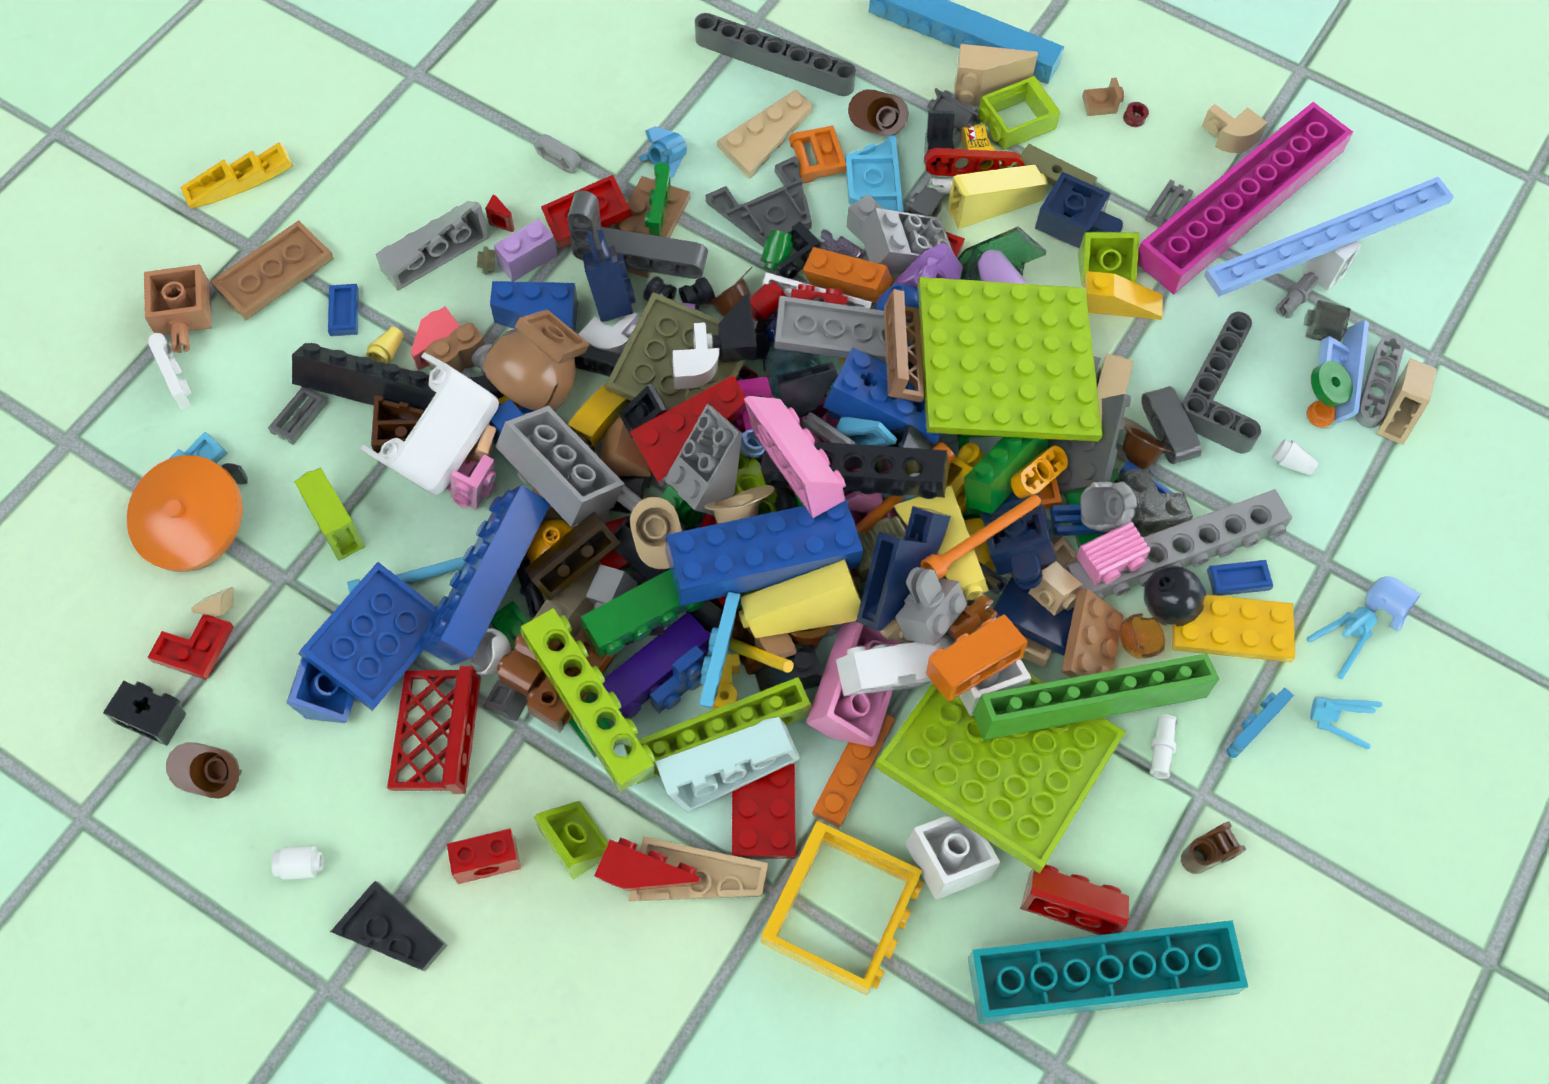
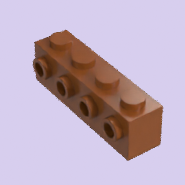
M582 629L576 637H573L575 642L580 640L585 646L589 655L586 659L590 666L596 665L603 675L618 653L611 656L605 654L599 658ZM569 667L564 673L569 677H576L581 673V670L577 667ZM545 674L546 678L541 685L533 687L528 694L527 707L532 716L561 733L572 716ZM590 692L584 693L581 696V700L584 701Z

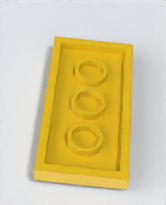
M1206 594L1203 602V611L1194 621L1184 626L1172 624V650L1291 663L1295 659L1293 603Z

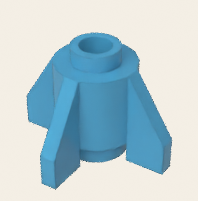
M656 126L645 130L649 143H652L647 153L639 156L640 161L650 159L655 165L659 162L667 163L670 167V178L674 177L683 157L687 153L685 139L678 133Z

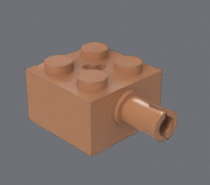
M201 265L144 272L146 321L154 333L171 334L172 351L182 353L181 345H183L184 352L189 351V332L212 328L210 282Z

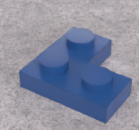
M697 645L672 664L673 676L650 694L651 705L659 714L664 709L670 710L675 707L681 700L680 696L689 689L693 691L701 685V671L705 657Z

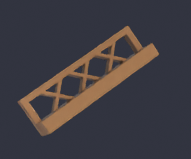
M893 289L884 306L888 396L922 402L924 399L919 308L905 306L904 291ZM906 316L911 317V323L907 326ZM907 338L912 342L910 347H907ZM908 360L914 364V367L910 370L908 368ZM908 381L915 387V391L905 389Z

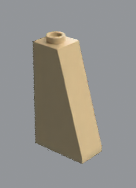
M1106 353L1098 376L1097 392L1101 427L1102 399L1125 394L1134 361L1120 355Z

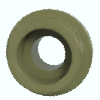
M484 246L483 252L478 251L477 268H482V274H486L487 271L493 272L495 250H489L488 247Z

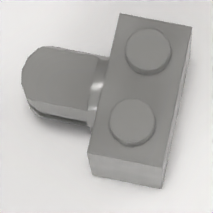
M916 567L910 571L906 580L910 594L904 600L906 604L895 617L906 640L935 646L963 612L968 603L959 581L943 578L938 580L935 570Z

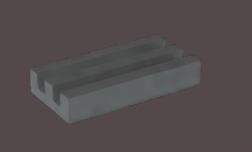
M1170 179L1148 212L1145 221L1157 227L1164 224L1162 222L1178 196L1182 197V200L1171 217L1186 206L1193 194V190L1188 189V191L1183 190V185L1179 184L1177 187L1174 185L1175 181ZM1172 192L1173 195L1171 196V198L1159 214L1158 218H1154V215L1156 214V212L1158 211V209L1160 208L1168 194Z
M301 387L268 427L270 433L277 434L279 438L286 439L290 444L294 445L328 404L326 398L308 388ZM308 396L309 398L303 404V406L301 408H298L301 405V403L305 400V398ZM291 415H292L293 418L288 422V424L284 427V429H281V427L286 423V421H287V420L291 417Z

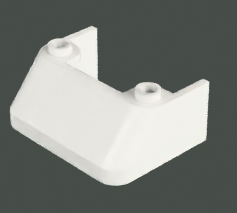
M424 352L421 357L436 367L429 376V387L436 394L405 441L393 438L383 444L379 454L364 444L360 449L430 494L437 495L443 492L450 483V475L453 470L458 471L496 413L499 401L488 390L446 363Z

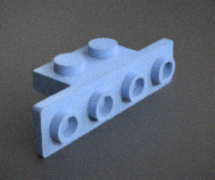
M1365 320L1344 331L1343 344L1331 336L1321 340L1318 365L1327 361L1338 362L1349 373L1353 385L1351 398L1347 402L1335 407V421L1337 422L1348 419L1359 412L1369 323Z

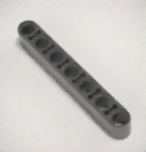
M701 13L695 18V41L703 48L838 96H848L854 91L856 69L850 62L711 13Z

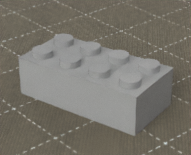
M550 406L504 423L495 447L571 527L582 522L594 511L598 515L614 507L624 482Z

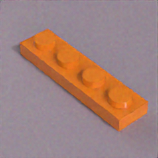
M885 714L875 746L870 747L848 742L812 811V815L841 828L895 722V718Z

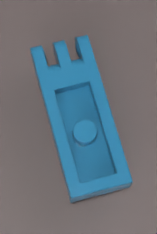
M1285 687L1277 695L1271 692L1260 704L1264 709L1258 715L1252 712L1242 722L1241 726L1244 730L1227 748L1228 756L1236 758L1294 695Z

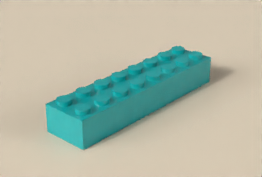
M1233 920L975 949L968 956L978 1025L1237 995L1248 988Z

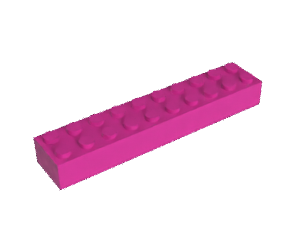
M1312 102L1143 240L1138 250L1137 265L1174 295L1342 154L1353 131L1315 102Z

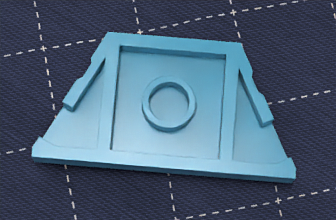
M896 135L888 136L886 142L877 146L875 143L865 146L863 150H856L847 154L845 162L847 165L846 177L849 204L853 205L869 194L883 209L903 212Z
M728 592L719 628H712L708 656H705L701 671L700 684L704 685L699 706L712 708L716 699L731 641L740 594Z

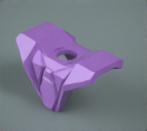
M941 243L922 252L896 278L895 284L911 285L918 288L917 283L920 277L936 278V275L939 278L960 280L963 266L947 244Z

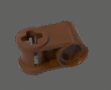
M1228 821L1192 841L1183 850L1181 863L1188 872L1200 874L1220 863L1223 864L1234 859L1247 849L1244 845L1239 844L1230 829L1232 825ZM1194 850L1203 854L1205 862L1195 857Z

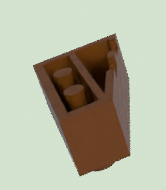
M375 395L371 437L373 451L379 454L383 444L393 438L405 441L424 413V410L410 407L408 403L404 402L399 404L384 400L381 396Z

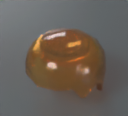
M1143 613L1125 618L1120 628L1119 638L1124 650L1136 659H1148L1158 656L1165 648L1164 632L1160 624L1153 617L1143 618Z

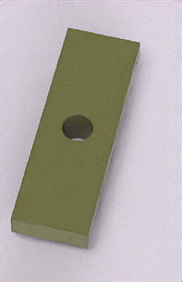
M1028 144L1020 155L1025 166L1036 165L1039 172L1045 175L1047 183L1053 186L1062 172L1091 185L1096 184L1098 177L1031 144Z

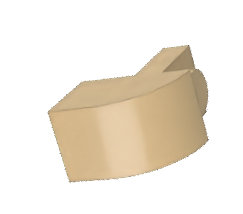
M1214 104L1208 109L1202 127L1218 138L1215 145L1216 148L1229 153H1240L1248 150L1261 139L1268 122L1249 108L1245 109L1236 118H1233Z

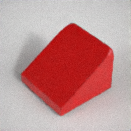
M492 195L485 207L489 225L513 232L515 228L511 212L496 195Z

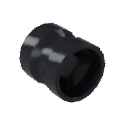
M705 277L695 280V283L691 286L684 285L678 289L682 303L695 304V310H698L700 305L708 304L715 298L713 288Z

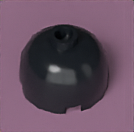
M1180 566L1163 567L1155 571L1148 578L1144 588V602L1150 615L1161 625L1175 624L1176 626H1184L1194 621L1203 611L1206 590L1200 579L1187 568Z

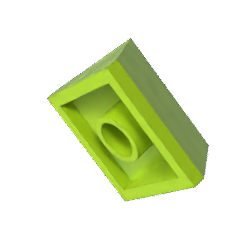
M1085 232L1078 252L1081 286L1087 271L1112 273L1136 283L1140 233Z
M580 801L543 811L534 816L539 831L573 880L601 861L608 841Z

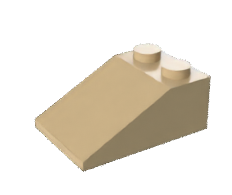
M961 44L953 94L957 97V101L962 104L980 105L982 96L1032 77L1038 52Z

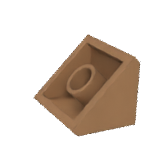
M619 417L605 431L598 457L617 476H651L652 470L634 438H631L622 419Z

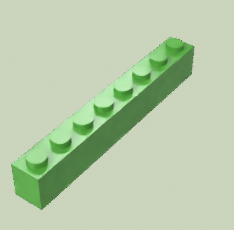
M1205 653L981 694L973 715L982 739L988 740L1207 698L1219 681V677L1208 654Z

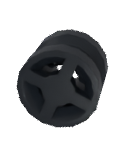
M656 276L646 286L643 299L648 302L654 292L674 300L677 288L671 284H664V280Z

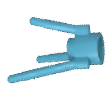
M1358 607L1353 613L1347 612L1340 619L1307 637V641L1312 642L1345 624L1346 629L1342 633L1344 638L1349 635L1353 637L1360 636V639L1338 674L1339 679L1344 678L1365 642L1373 635L1371 629L1377 624V618L1366 607Z
M1315 696L1310 718L1313 721H1318L1317 728L1328 730L1356 745L1370 749L1371 745L1331 725V722H1338L1341 711L1374 714L1376 710L1372 707L1380 708L1382 707V702L1330 699Z

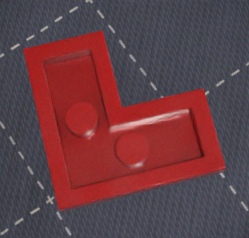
M203 614L189 640L161 631L147 658L153 663L207 680L234 626L231 622Z

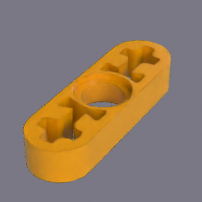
M1054 445L1038 454L1012 476L1011 488L1015 495L1021 499L1041 491L1067 468L1068 458L1062 448ZM1037 467L1040 469L1043 478L1038 473Z

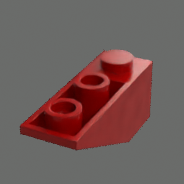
M621 837L618 842L609 840L594 875L597 879L625 891L698 885L702 881L699 876H696L697 869L679 862L678 867L665 863L668 857L653 850H649L648 855L636 850L638 846L636 843Z

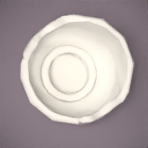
M488 628L470 662L471 665L479 669L476 674L488 675L498 673L497 666L504 655L511 653V645L507 637L495 628Z

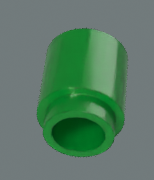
M771 230L770 236L767 235L760 259L761 262L765 263L764 268L776 271V266L789 258L793 245L791 242L792 235L778 230Z

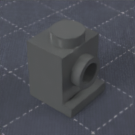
M925 185L919 194L915 193L910 202L906 201L903 212L937 217L941 212L944 195L936 189Z

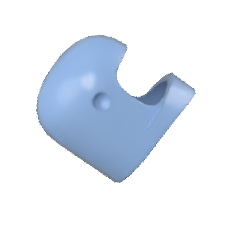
M1384 576L1375 581L1368 590L1365 597V605L1373 613L1378 608L1388 612L1393 617L1389 627L1399 632L1409 611L1421 594L1395 577Z

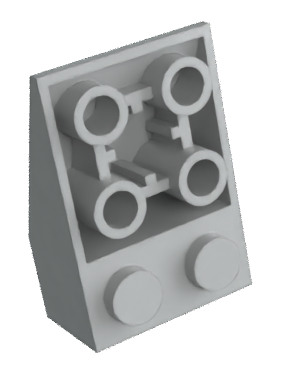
M875 208L859 228L869 261L886 265L890 274L894 275L903 273L922 252L944 243L952 250L941 218Z
M707 404L664 481L675 488L678 494L694 510L714 516L713 510L705 509L704 506L713 501L729 498L735 493L742 433L711 405Z

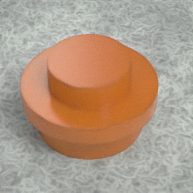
M1317 401L1308 407L1306 416L1314 426L1328 427L1335 420V408Z

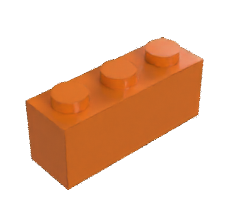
M816 247L812 248L803 268V272L810 285L824 289L843 290L842 294L877 303L880 295L894 283L886 265Z
M1005 614L995 620L991 618L970 635L969 633L961 635L948 648H939L934 651L929 657L926 675L944 698L950 702L1023 658L1028 641Z

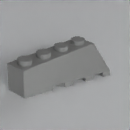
M467 201L460 206L454 207L441 217L431 220L420 229L408 233L404 238L392 245L384 247L375 254L381 271L396 290L399 291L489 239L482 207L479 202Z

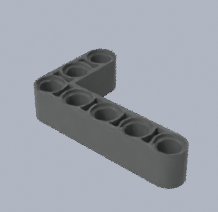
M577 191L574 194L567 220L572 253L579 260L583 261L582 254L591 252L586 235L587 232L592 231L597 249H602L597 230L602 228L608 247L614 245L616 253L623 254L626 268L690 279L702 277L708 255V249L703 244L601 227L597 197L587 191Z
M1234 312L1226 320L1190 387L1182 406L1197 434L1234 452L1244 454L1250 452L1261 435V426L1254 419L1214 401L1221 384L1252 327V319L1244 312Z

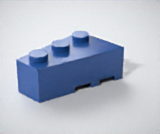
M492 281L490 307L494 323L516 329L515 325L520 317L548 309L576 332L578 299L575 283Z

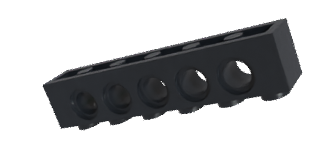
M815 442L813 444L817 450L822 449L829 459L831 470L833 472L838 470L846 484L843 487V492L858 491L867 495L886 493L896 497L914 495L925 499L945 498L949 471L947 450ZM765 450L761 466L765 484L775 488L791 487ZM853 469H860L856 472H850ZM883 471H890L887 474H879ZM913 473H920L918 476H909Z

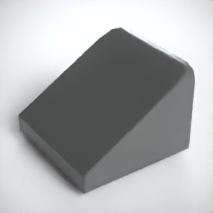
M497 680L483 707L509 720L517 721L528 701L527 696Z

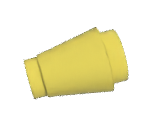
M390 327L368 345L367 357L372 358L373 361L390 364L404 338L402 331L396 327Z

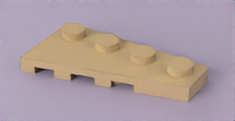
M794 90L718 139L717 147L751 179L760 164H764L770 158L772 151L776 147L779 148L785 142V137L790 132H794L810 115L812 104L797 90Z

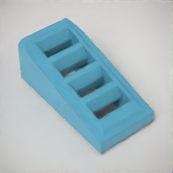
M841 417L836 428L858 445L886 446L895 444L897 438L879 421Z

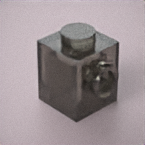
M1318 300L1313 310L1308 309L1303 322V325L1307 326L1305 337L1321 341L1331 336L1340 342L1347 331L1351 308Z

